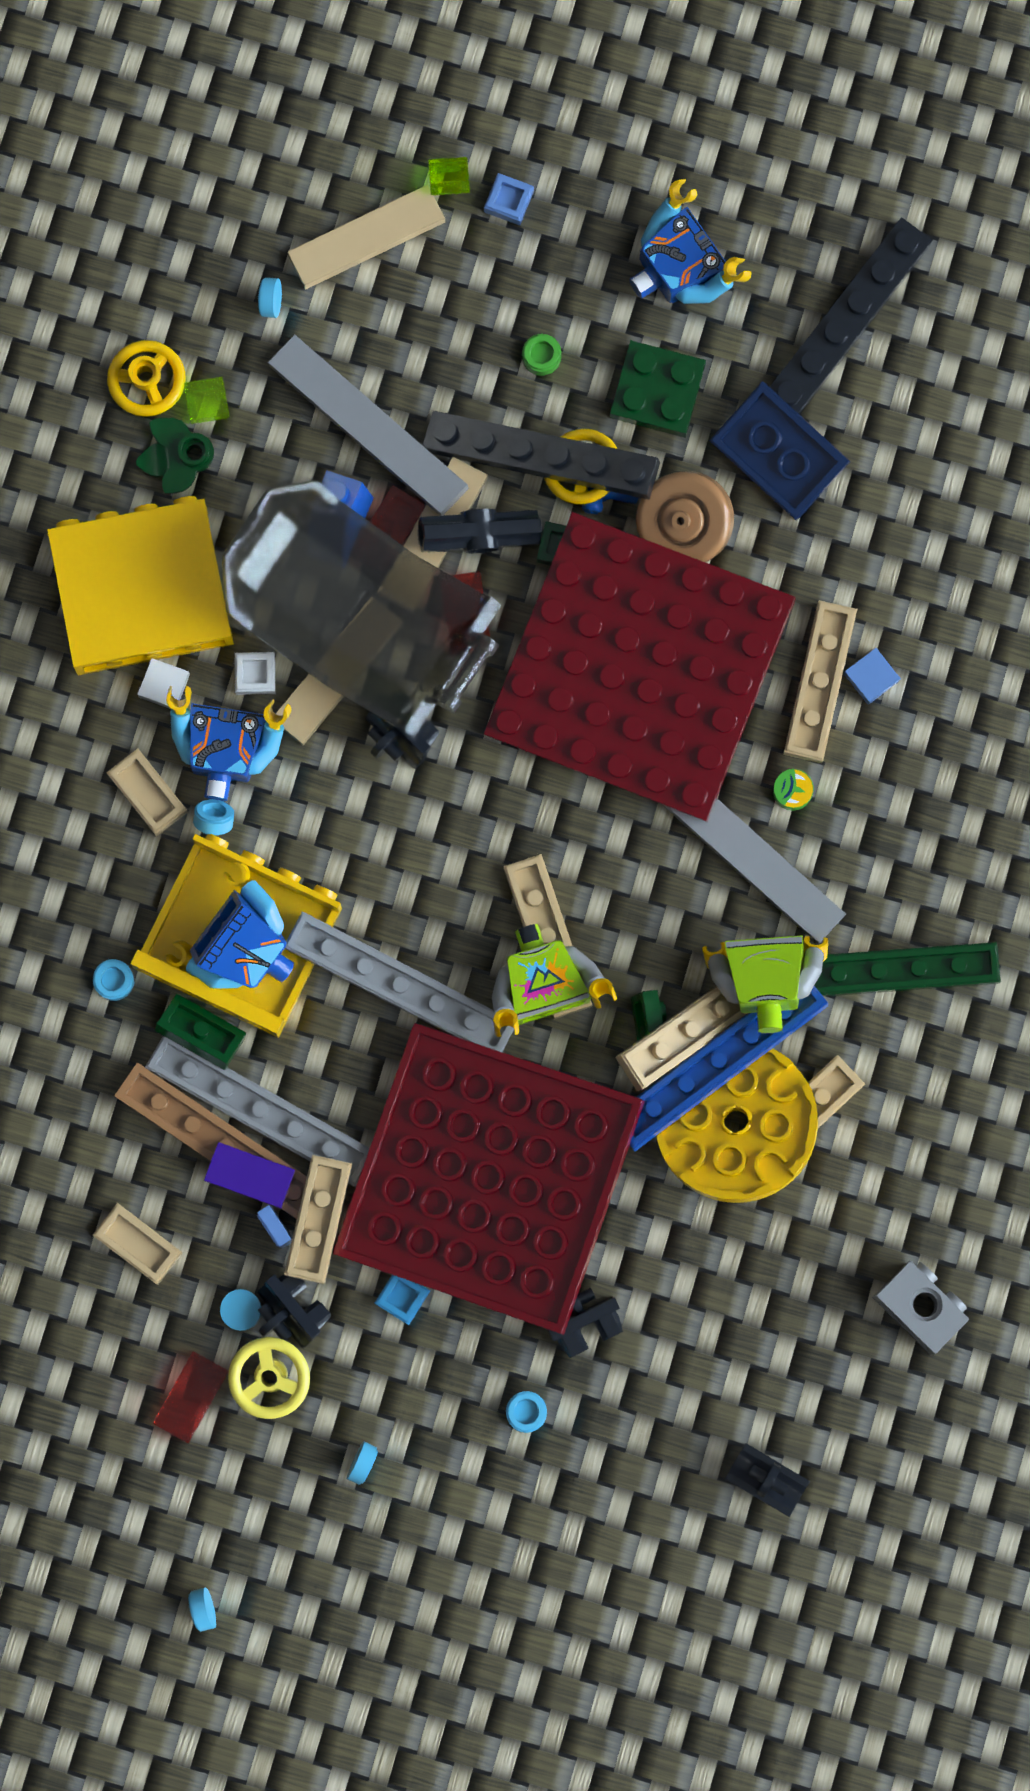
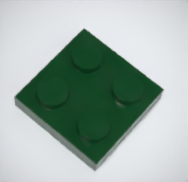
M630 340L610 418L686 438L706 360Z

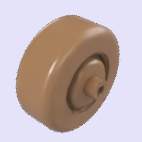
M678 471L667 474L655 481L650 500L640 499L636 513V526L640 538L707 562L717 556L727 545L733 531L734 511L727 492L713 478L696 471Z

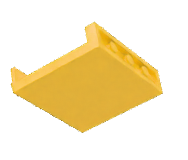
M185 496L175 499L173 505L158 507L157 504H144L134 508L133 513L119 515L115 511L104 512L96 515L95 520L80 523L78 519H68L58 522L56 528L47 529L73 667L77 675L149 662L152 658L159 660L234 645L208 519V510L204 499L197 500L195 496Z
M195 834L193 837L194 845L141 951L137 949L130 964L135 970L279 1038L315 964L284 949L281 955L293 961L294 966L288 978L283 982L276 980L266 973L255 988L242 985L239 988L213 989L208 987L199 978L187 973L186 966L174 967L167 964L165 956L172 954L181 960V950L174 947L172 943L183 940L193 947L234 890L239 893L241 892L239 886L229 885L223 879L224 872H227L235 882L241 879L242 870L234 862L247 865L250 870L249 880H256L275 901L284 923L282 935L286 941L302 911L333 927L342 910L341 903L335 900L337 894L320 885H315L312 890L300 884L301 877L287 869L280 867L278 872L264 867L265 860L251 852L243 850L242 854L239 855L228 850L229 843L213 834H207L205 838Z

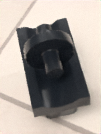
M401 692L386 700L380 696L372 703L371 706L373 708L365 718L373 726L368 735L376 742L370 753L376 759L387 753L395 762L403 756L416 769L424 762L432 744L439 735V730L426 719L412 728L404 718L411 713L413 706Z
M274 1274L257 1291L266 1303L258 1309V1312L267 1322L259 1329L263 1337L272 1331L285 1341L293 1336L301 1348L304 1349L321 1333L320 1329L331 1317V1314L322 1302L318 1300L305 1310L302 1309L294 1299L307 1287L302 1279L285 1275L278 1278Z
M591 1288L578 1293L573 1307L575 1315L570 1317L564 1335L547 1329L553 1341L557 1340L567 1356L572 1358L589 1349L580 1328L594 1322L603 1341L622 1333L620 1318L616 1311L620 1307L615 1297L611 1296L584 1310L582 1305L596 1299Z
M747 1443L742 1447L725 1477V1480L788 1517L791 1516L799 1499L810 1483L806 1478Z

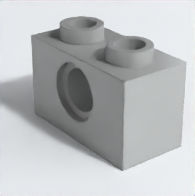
M909 1261L872 1298L930 1355H935L968 1322L969 1318L963 1313L967 1307L951 1291L945 1295L934 1284L938 1278L922 1262L915 1265ZM918 1294L928 1295L934 1303V1310L928 1317H922L914 1310L913 1302Z

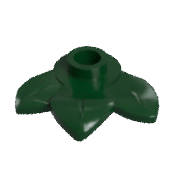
M175 418L151 420L149 422L151 432L157 443L151 445L137 458L136 465L150 476L163 477L162 485L165 494L183 492L192 486L198 472L204 471L211 465L214 459L213 445L206 436L199 433H191L186 424L181 420ZM193 448H198L202 451V455L196 460L188 457V452Z

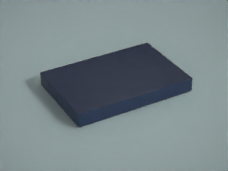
M763 381L709 440L797 521L851 462Z

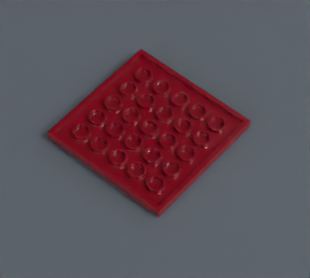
M572 512L484 735L708 822L796 597Z
M414 1023L333 1254L564 1335L645 1101Z

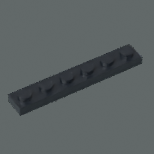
M901 217L775 379L770 388L796 412L801 414L928 250L933 239Z
M438 411L432 412L423 446L432 454L450 458L455 457L459 460L650 500L660 465L658 457Z

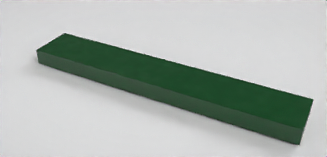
M997 942L828 954L823 962L822 972L814 986L825 997L999 984L1001 977Z

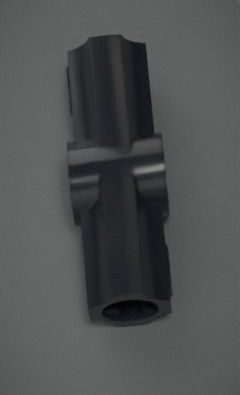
M474 509L460 512V515L420 517L418 519L417 532L421 552L464 550V553L475 554L493 552L504 547L537 546L540 544L542 527L538 510L496 512L495 509Z

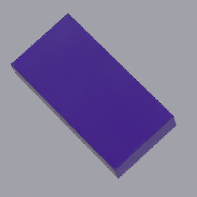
M218 1142L204 1181L282 1209L296 1170Z

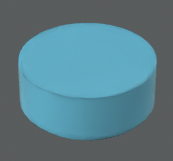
M264 278L259 287V313L262 317L277 318L280 313L282 299L281 281L279 278Z
M209 799L195 806L193 824L199 831L205 834L222 835L232 829L234 810L226 802Z
M109 959L99 964L95 969L93 985L98 994L104 999L118 1001L127 997L132 991L134 975L129 966L123 961Z
M238 1289L231 1291L221 1302V1318L228 1327L234 1330H249L260 1320L261 1314L258 1312V1309L261 1308V1303L257 1296L248 1290Z
M530 1391L519 1392L507 1404V1420L519 1432L529 1433L536 1431L546 1420V1404L536 1393Z
M363 1441L355 1455L346 1479L358 1485L365 1482L376 1459L377 1447Z
M204 1587L191 1591L188 1597L189 1608L196 1629L202 1632L216 1628L215 1609L208 1589Z

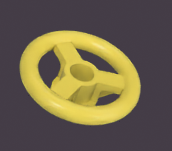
M263 1337L248 1342L235 1354L229 1367L228 1384L235 1402L245 1412L262 1419H276L292 1413L301 1405L309 1389L310 1372L304 1356L294 1345L280 1338ZM272 1350L280 1351L292 1360L297 1370L298 1382L288 1379L286 1366L280 1360L272 1357ZM258 1352L260 1363L254 1372L255 1381L243 1390L240 1381L242 1367L251 1355ZM267 1370L273 1371L277 1376V1381L272 1384L265 1382L263 1372ZM282 1390L292 1394L286 1402L274 1407L261 1406L251 1401L262 1391L276 1392Z

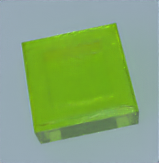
M467 157L428 159L431 195L470 193Z
M223 377L184 383L191 424L230 418Z

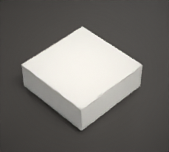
M275 652L235 653L236 695L276 694Z
M152 658L137 695L139 698L171 709L166 701L169 687L172 686V696L180 700L190 673L184 669Z

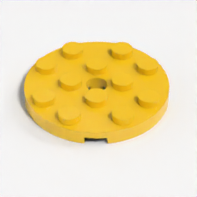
M772 1048L659 1133L656 1138L662 1156L670 1170L682 1183L693 1191L722 1202L741 1203L756 1201L786 1187L807 1164L814 1149L818 1132L816 1101L809 1083L794 1063L785 1055ZM733 1111H740L747 1116L748 1123L744 1129L732 1132V1130L725 1126L726 1116Z

